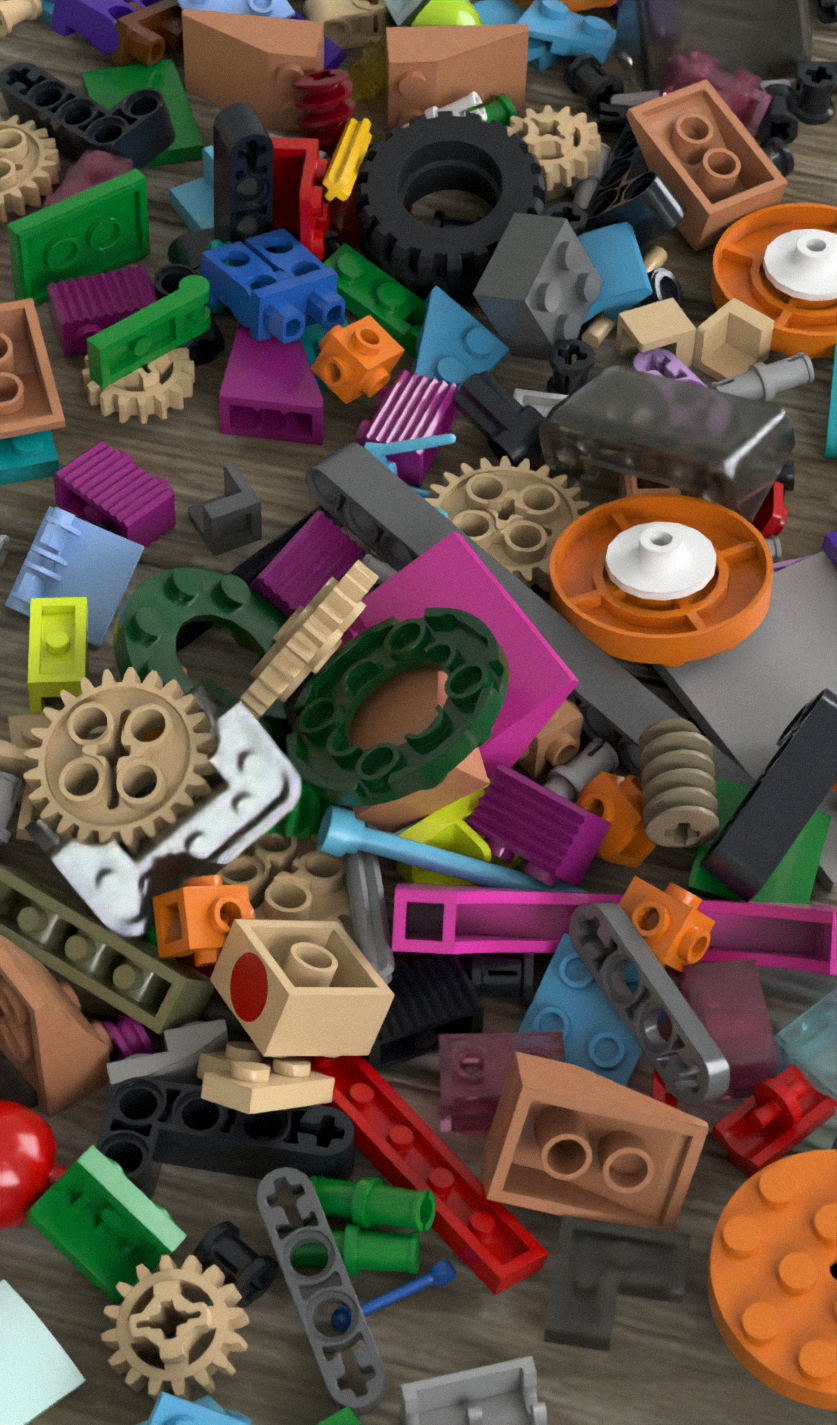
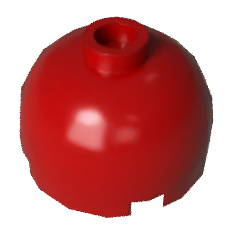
M0 1099V1230L16 1228L26 1222V1213L66 1171L65 1166L55 1164L57 1140L51 1126L37 1112L19 1103Z

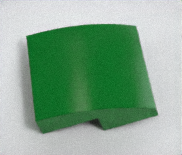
M717 777L715 798L718 804L716 816L719 818V833L752 786ZM816 809L770 878L750 901L809 904L831 821L830 815ZM717 836L708 843L698 846L687 884V891L710 899L744 901L699 867V863Z

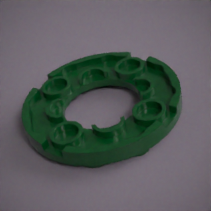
M182 567L164 570L147 578L122 606L114 625L113 649L122 680L128 667L134 668L141 683L153 670L161 678L163 687L174 679L183 690V696L192 693L201 707L198 713L205 712L212 725V728L207 733L212 734L218 749L207 755L213 758L216 765L246 770L250 759L256 757L263 758L265 753L272 752L278 756L287 755V734L292 732L286 718L283 702L277 698L258 720L244 708L236 709L217 703L199 691L184 673L176 655V635L180 627L195 621L212 622L215 628L219 630L225 626L230 629L232 637L241 647L256 652L260 658L256 661L258 664L275 644L276 640L273 637L286 623L288 618L268 599L235 575H224L201 568ZM311 671L301 684L309 681L314 673Z
M425 608L423 618L407 619L399 623L394 616L366 629L334 652L316 674H313L299 695L293 708L299 717L294 733L287 734L286 741L292 765L315 794L332 803L346 806L383 804L408 796L419 790L435 788L443 782L448 772L461 763L475 748L484 744L491 736L492 726L502 709L509 684V665L503 648L487 625L479 618L470 613L452 608ZM433 668L447 674L448 678L445 682L444 690L448 697L443 709L440 704L435 708L438 716L427 729L420 734L407 733L404 736L407 742L399 746L384 742L364 750L352 744L351 723L357 709L378 686L391 677L411 669Z

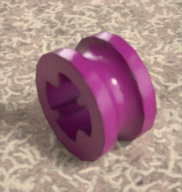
M122 1012L118 1015V1023L116 1024L108 1021L101 1024L107 1031L114 1046V1053L110 1055V1059L113 1062L121 1061L134 1054H154L152 1043L142 1024Z

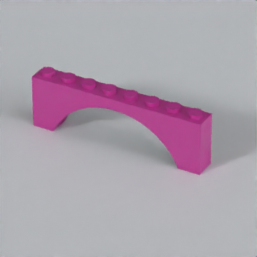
M399 882L395 888L392 951L437 954L555 953L563 934L569 935L570 918L575 909L580 905L610 901L619 904L624 894ZM701 898L702 901L697 911L713 919L716 923L710 932L711 939L708 949L699 961L775 967L837 975V906Z

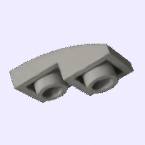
M225 1019L210 1022L193 1021L179 1028L163 1031L165 1052L151 1055L143 1053L134 1054L121 1061L106 1063L110 1096L117 1085L133 1077H148L197 1086L203 1084V1079L196 1077L199 1054L226 1050L228 1035Z

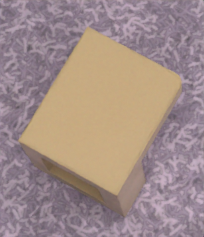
M672 297L619 313L615 348L621 356L662 348L672 352L687 367H692L696 328Z
M732 298L698 326L692 365L718 381L747 372L749 365L757 362L763 363L769 358L774 320L738 299Z

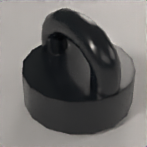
M657 268L648 272L647 275L653 293L631 308L632 310L673 297L682 309L683 292L678 279L665 268Z

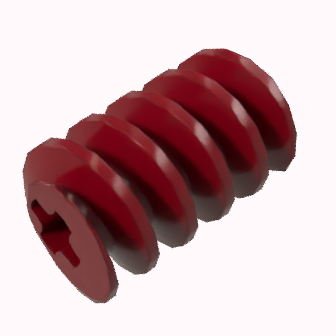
M339 69L313 71L291 82L293 89L307 92V94L299 96L294 100V106L300 109H309L308 113L297 117L296 123L300 127L311 128V131L301 134L298 138L319 139V150L326 152L330 159L334 155L348 120L354 118L357 121L352 116L356 110V103L350 97L354 91V85L348 79L350 76L349 72Z

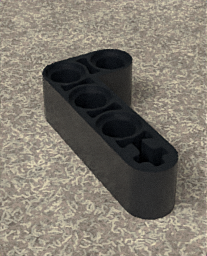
M19 62L12 64L0 73V90L10 116L19 115L20 125L33 120L35 121L36 130L46 128L48 138L55 139L56 149L105 180H110L135 168L138 170L142 169L169 148L175 140V130L163 94L159 90L153 88L136 90L111 109H107L32 63Z
M234 103L226 106L218 113L214 121V227L183 234L176 238L168 248L167 256L170 264L186 265L192 268L199 276L201 275V253L206 251L211 241L218 239L225 244L228 241L232 243L241 241L245 245V239L273 231V142L256 111L245 103ZM273 246L268 247L265 250L272 252Z
M627 121L585 212L588 214V222L595 230L613 224L628 222L633 227L638 246L668 233L676 227L685 216L686 208L657 171H649L630 123Z
M828 688L823 689L802 707L783 731L776 744L780 748L699 863L701 869L746 902H749L770 878L837 780V695Z
M133 1077L122 1081L114 1088L96 1144V1148L105 1157L114 1160L122 1169L135 1170L125 1175L150 1200L155 1193L162 1163L260 1180L273 1170L284 1167L298 1169L307 1175L309 1179L314 1175H319L329 1179L348 1181L354 1171V1125L350 1117L341 1110L314 1104L311 1106L247 1114L202 1099V1086L148 1077ZM137 1116H147V1117H149V1118H146V1119H143V1120H133V1119H131V1118H134V1117H137ZM198 1126H208V1127H211V1128L206 1129V1130H194V1129H192V1128H195V1127H198ZM259 1136L272 1137L269 1140H256L254 1138Z

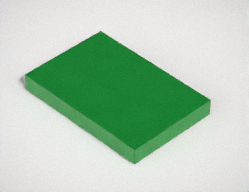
M173 58L160 60L151 66L139 63L81 72L85 95L107 109H111L136 90L153 88L163 94L176 137L169 148L143 168L202 159L204 144Z
M137 168L7 224L15 301L33 298L34 306L48 300L47 286L51 282L58 284L61 280L68 282L70 278L77 280L80 276L87 278L90 274L97 276L100 272L107 274L110 270L114 271L151 254L146 177Z

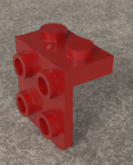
M270 137L274 147L273 231L284 228L290 234H300L301 244L319 260H323L325 232H328L329 202H324L323 194L326 187L322 182L328 169V159H319V139Z

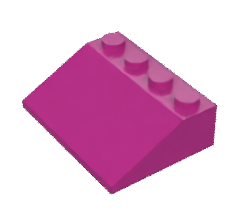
M453 531L361 599L367 606L340 638L343 642L338 647L339 649L361 632L395 616L399 623L407 619L423 618L425 608L458 609L470 613L484 622L503 648L509 665V684L504 704L492 726L491 736L484 744L479 746L489 780L495 775V768L500 764L508 768L513 766L580 682L462 535Z

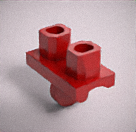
M793 1063L776 1077L763 1079L755 1086L752 1096L713 1125L711 1136L728 1151V1160L747 1178L752 1177L761 1169L779 1160L836 1114L837 1102L830 1096L816 1090L806 1080L801 1070Z

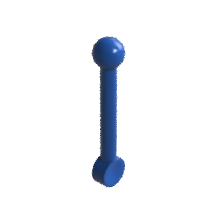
M449 1260L440 1261L433 1265L428 1273L360 1304L363 1314L366 1317L431 1285L436 1287L443 1286L453 1280L456 1276V1270ZM345 1306L338 1307L331 1317L333 1327L337 1331L345 1333L351 1325L352 1314Z

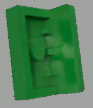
M93 1145L66 1170L26 1213L27 1221L116 1305L124 1301V1298L116 1289L119 1282L129 1284L134 1288L140 1282L136 1271L138 1265L142 1263L152 1272L160 1264L161 1256L170 1255L187 1237L162 1206L146 1197L126 1177L123 1169L114 1160L105 1157Z

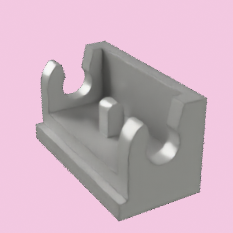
M532 1356L400 1385L399 1421L401 1425H547V1410L545 1402L538 1403L536 1394L537 1371Z

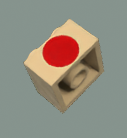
M234 919L210 978L211 983L262 1055L279 1059L288 1056H324L328 1058L368 1056L395 996L338 921Z

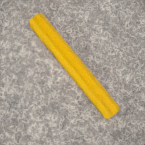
M365 117L360 122L354 118L349 119L342 132L322 182L326 187L323 196L330 202L335 197L344 202L350 196L360 165L363 162L372 135L369 133L371 122Z

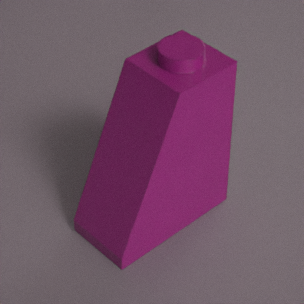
M239 323L219 393L220 433L323 445L324 400L300 338L285 344L276 336L257 342L250 335V327H244Z

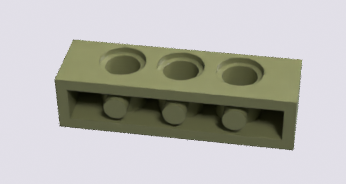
M0 865V934L41 963L158 1034L164 1035L163 1031L179 1028L186 1023L199 1020L215 989L209 977L177 958H159L157 946L30 870Z

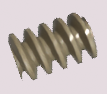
M681 717L667 718L652 723L643 730L638 739L643 792L644 832L648 839L658 846L692 848L704 845L713 840L720 831L719 818L716 816L718 804L715 798L716 781L713 779L715 776L714 762L712 761L713 745L707 737L699 734V729L692 722Z

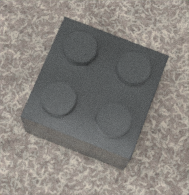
M514 212L473 292V296L504 344L510 348L511 355L549 360V350L555 343L565 339H577L580 326L590 308L591 302L597 299L603 280L566 218Z

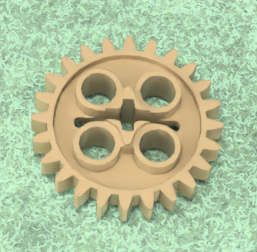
M0 115V221L4 223L7 222V213L11 211L21 216L26 215L25 204L39 207L41 205L40 195L53 194L51 184L59 183L58 171H61L55 139L48 138L46 128L36 130L35 121L33 120L20 125L19 115H14L7 121H2Z
M503 456L500 465L492 467L485 457L481 458L480 469L474 470L466 463L460 464V477L449 472L443 473V486L431 484L429 498H424L433 507L447 511V519L531 589L532 585L537 584L546 592H550L549 562L556 540L569 524L590 510L589 502L580 501V487L567 489V475L563 474L551 479L549 478V465L546 464L535 472L530 470V460L527 458L518 467H511L507 456Z
M359 559L340 581H337L332 576L305 608L300 605L274 635L275 644L249 673L255 680L238 699L237 703L257 720L277 698L284 703L311 671L316 674L342 644L341 636L367 606L361 599L379 579V576Z
M128 667L122 682H117L110 670L106 669L103 672L102 685L95 688L86 677L81 678V695L75 697L71 693L62 690L60 696L65 707L61 711L45 707L42 710L51 723L49 728L35 727L30 731L41 747L24 750V756L31 766L36 767L23 774V778L31 789H36L28 797L38 811L43 810L40 817L49 829L57 827V834L66 844L77 838V843L85 853L89 854L99 841L101 848L108 857L114 856L119 842H124L133 856L138 855L140 838L146 836L158 848L162 846L160 830L165 826L177 834L183 832L181 824L177 819L182 812L198 817L200 812L192 801L193 796H210L212 793L206 780L201 777L218 772V767L213 758L207 755L218 749L212 734L207 733L212 728V725L205 712L198 713L201 707L192 693L183 696V690L174 679L163 687V682L156 671L152 670L146 676L143 683H141L133 667ZM130 714V715L127 717V720H126V723H125V727H124V731H123V730H122L123 718H124L125 715ZM99 726H107L101 736L93 740H86L87 735L93 729ZM155 728H165L159 738L151 742H143L144 737L149 731ZM124 748L128 752L129 756H125ZM113 766H117V768H116L117 774H116L115 771L113 770V768H112ZM89 781H98L97 786L92 792L87 795L77 796L79 789ZM152 782L157 783L151 794L143 798H134L141 786ZM118 792L120 795L118 806L111 810L115 804Z
M240 815L238 816L236 829L228 824L219 822L216 835L203 832L200 838V846H190L188 861H184L183 887H186L185 880L189 878L221 875L223 885L247 884L249 903L253 907L255 920L338 921L350 938L354 939L344 857H337L317 851L318 834H312L311 838L306 840L296 836H289L285 840L278 834L265 835L261 827L249 826L245 823V817Z

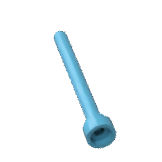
M329 805L326 809L317 836V851L337 857H343L345 853L355 855L360 850L487 887L588 892L584 889L559 882L554 888L521 871L364 827V820L355 818L354 811L334 805Z

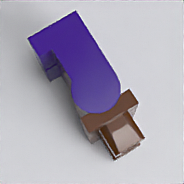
M54 0L51 30L64 37L76 32L89 38L94 47L100 52L112 53L111 61L119 66L135 60L140 61L146 66H151L160 61L166 47L177 53L184 52L182 18L180 17L181 7L176 0Z

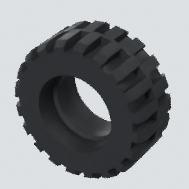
M439 111L438 117L427 119L425 114L411 118L410 125L405 128L400 124L385 133V143L381 140L374 143L367 152V160L360 165L358 171L355 203L357 232L361 251L365 252L367 260L422 300L427 298L431 290L437 285L454 301H462V306L478 303L473 296V292L514 212L545 216V180L541 176V165L536 155L528 152V144L519 135L514 133L508 136V127L493 119L489 124L483 122L482 116L466 112L465 117L453 116V111ZM443 190H461L475 194L494 208L480 221L460 228L434 227L419 221L407 211L420 198Z

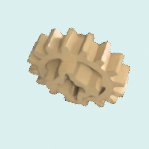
M545 105L543 113L537 114L529 108L526 109V118L524 119L517 116L510 117V127H508L507 135L511 136L514 133L519 135L528 144V152L536 155L541 165V176L545 180L547 191L552 190L556 182H561L567 188L571 187L572 177L576 176L585 180L588 178V168L597 169L599 166L598 156H601V135L597 133L596 122L587 123V117L584 112L570 116V107L565 106L557 113L552 111L550 105Z
M187 347L175 348L103 389L90 378L88 355L84 358L85 369L82 370L84 391L88 392L89 404H100L101 415L108 416L114 411L119 412V420L122 423H125L131 415L138 416L141 424H146L148 415L154 413L164 420L167 418L168 407L182 410L184 408L183 397L193 396V383H195L194 361L190 360Z
M162 1255L160 1271L154 1274L141 1263L136 1267L140 1282L134 1288L123 1282H119L116 1286V1289L124 1298L122 1305L105 1306L104 1314L111 1322L116 1324V1328L102 1333V1341L109 1349L118 1350L110 1357L108 1362L118 1374L128 1372L124 1382L134 1392L138 1393L148 1384V1394L155 1402L161 1391L168 1393L169 1389H173L177 1397L190 1401L192 1394L191 1386L197 1384L208 1394L214 1393L216 1390L211 1376L217 1370L232 1376L236 1370L227 1359L229 1352H242L247 1349V1343L244 1339L234 1332V1329L242 1328L249 1324V1317L242 1308L233 1307L242 1298L241 1294L233 1283L223 1285L225 1276L216 1265H212L202 1274V1264L193 1255H188L182 1269H177L169 1255ZM186 1289L204 1294L212 1301L213 1305L207 1306L205 1302L192 1304L186 1295ZM182 1318L185 1323L177 1326V1337L168 1339L165 1334L173 1332L175 1320ZM210 1344L209 1348H208V1349L206 1350V1352L201 1356V1354L204 1352V1350H205V1349L207 1348V1346ZM144 1351L147 1355L159 1353L160 1359L164 1362L165 1369L148 1365L140 1358L138 1352Z

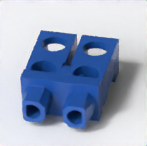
M284 228L245 239V245L238 241L201 253L200 276L206 278L210 286V299L207 303L211 306L219 303L225 304L231 309L234 317L241 325L250 327V335L257 342L276 336L285 344L299 339L305 332L306 326L319 323L328 330L337 325H342L344 322L346 301L337 293L338 273L330 266L325 267L316 256ZM276 246V253L269 252L265 249L268 247ZM233 259V267L222 263L226 260Z

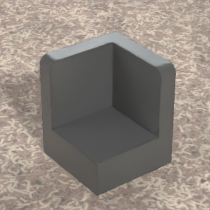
M235 463L224 466V495L188 508L189 520L213 556L262 539L261 501Z

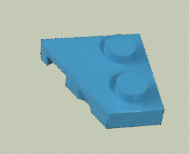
M534 0L516 23L528 24L529 37L550 41L548 47L550 53L576 57L583 54H593L602 64L606 62L615 49L621 33L610 28V24L599 17H584L569 11L567 5L559 0Z
M436 285L425 300L424 308H426L424 323L418 333L415 347L417 357L412 363L410 374L416 372L419 377L425 374L428 379L435 377L438 382L445 380L448 385L454 383L459 391L462 383L474 373L478 374L485 370L490 373L503 360L510 348Z

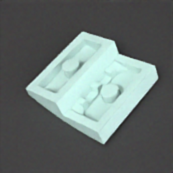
M4 1279L0 1282V1425H27L82 1386L86 1380L44 1323Z

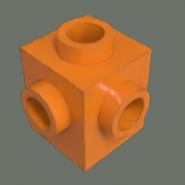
M368 315L344 328L341 325H337L330 329L319 342L318 347L321 349V352L312 365L311 370L345 404H348L364 394L370 398L380 392L381 388L385 387L390 380V373L405 350Z
M601 771L597 777L591 779L582 787L575 804L612 823L595 856L603 858L607 862L637 869L657 845L651 842L644 832L641 779L632 774L625 778Z
M221 875L189 878L185 880L186 887L152 897L159 958L194 956L195 967L216 965L234 919L255 920L253 907L249 903L247 884L223 885Z
M634 876L618 905L628 915L663 968L667 964L687 975L692 964L698 962L707 951L711 939L710 932L716 921L697 911L702 899L672 882L669 883L665 892Z

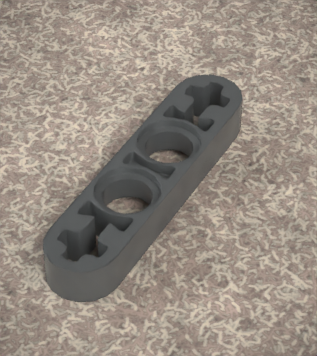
M610 901L580 905L574 910L570 918V941L672 1095L679 1102L686 1105L717 1101L723 1097L730 1081L729 1065L723 1053L628 915L618 904ZM629 961L636 967L639 975V984L635 993L628 989L624 978L625 967ZM661 1010H664L669 1015L672 1023V1034L668 1042L660 1036L657 1028V1018Z
M289 1167L275 1169L265 1175L260 1182L256 1194L257 1204L329 1396L336 1407L341 1410L348 1406L355 1415L370 1413L379 1407L386 1396L388 1387L381 1357L312 1182L307 1175L298 1169ZM288 1186L292 1194L304 1193L303 1196L296 1200L297 1210L304 1227L298 1228L293 1232L284 1209L281 1206L269 1207V1205L278 1201L276 1190ZM313 1220H316L318 1223V1226L306 1227ZM280 1233H290L283 1240L278 1236ZM303 1244H319L328 1253V1263L323 1271L317 1275H300L291 1266L293 1253ZM326 1304H342L352 1314L350 1327L340 1336H324L314 1326L317 1312ZM359 1340H363L365 1347L352 1348L355 1361L362 1374L373 1372L376 1377L367 1382L368 1394L356 1398L352 1389L340 1391L338 1388L339 1385L347 1381V1374L340 1354L336 1355L331 1361H327L324 1355L327 1353L344 1352L354 1346Z

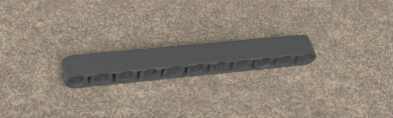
M350 442L307 470L306 483L314 499L397 572L452 531L460 533L580 681L567 698L576 704L583 715L581 731L591 740L594 738L602 739L600 748L606 742L610 744L618 755L619 764L630 774L641 779L639 737L643 730L652 723L667 718H680L676 712L596 644L586 638L562 615L358 443ZM713 745L712 761L714 762L715 769L713 779L716 781L717 777L753 786L756 780Z

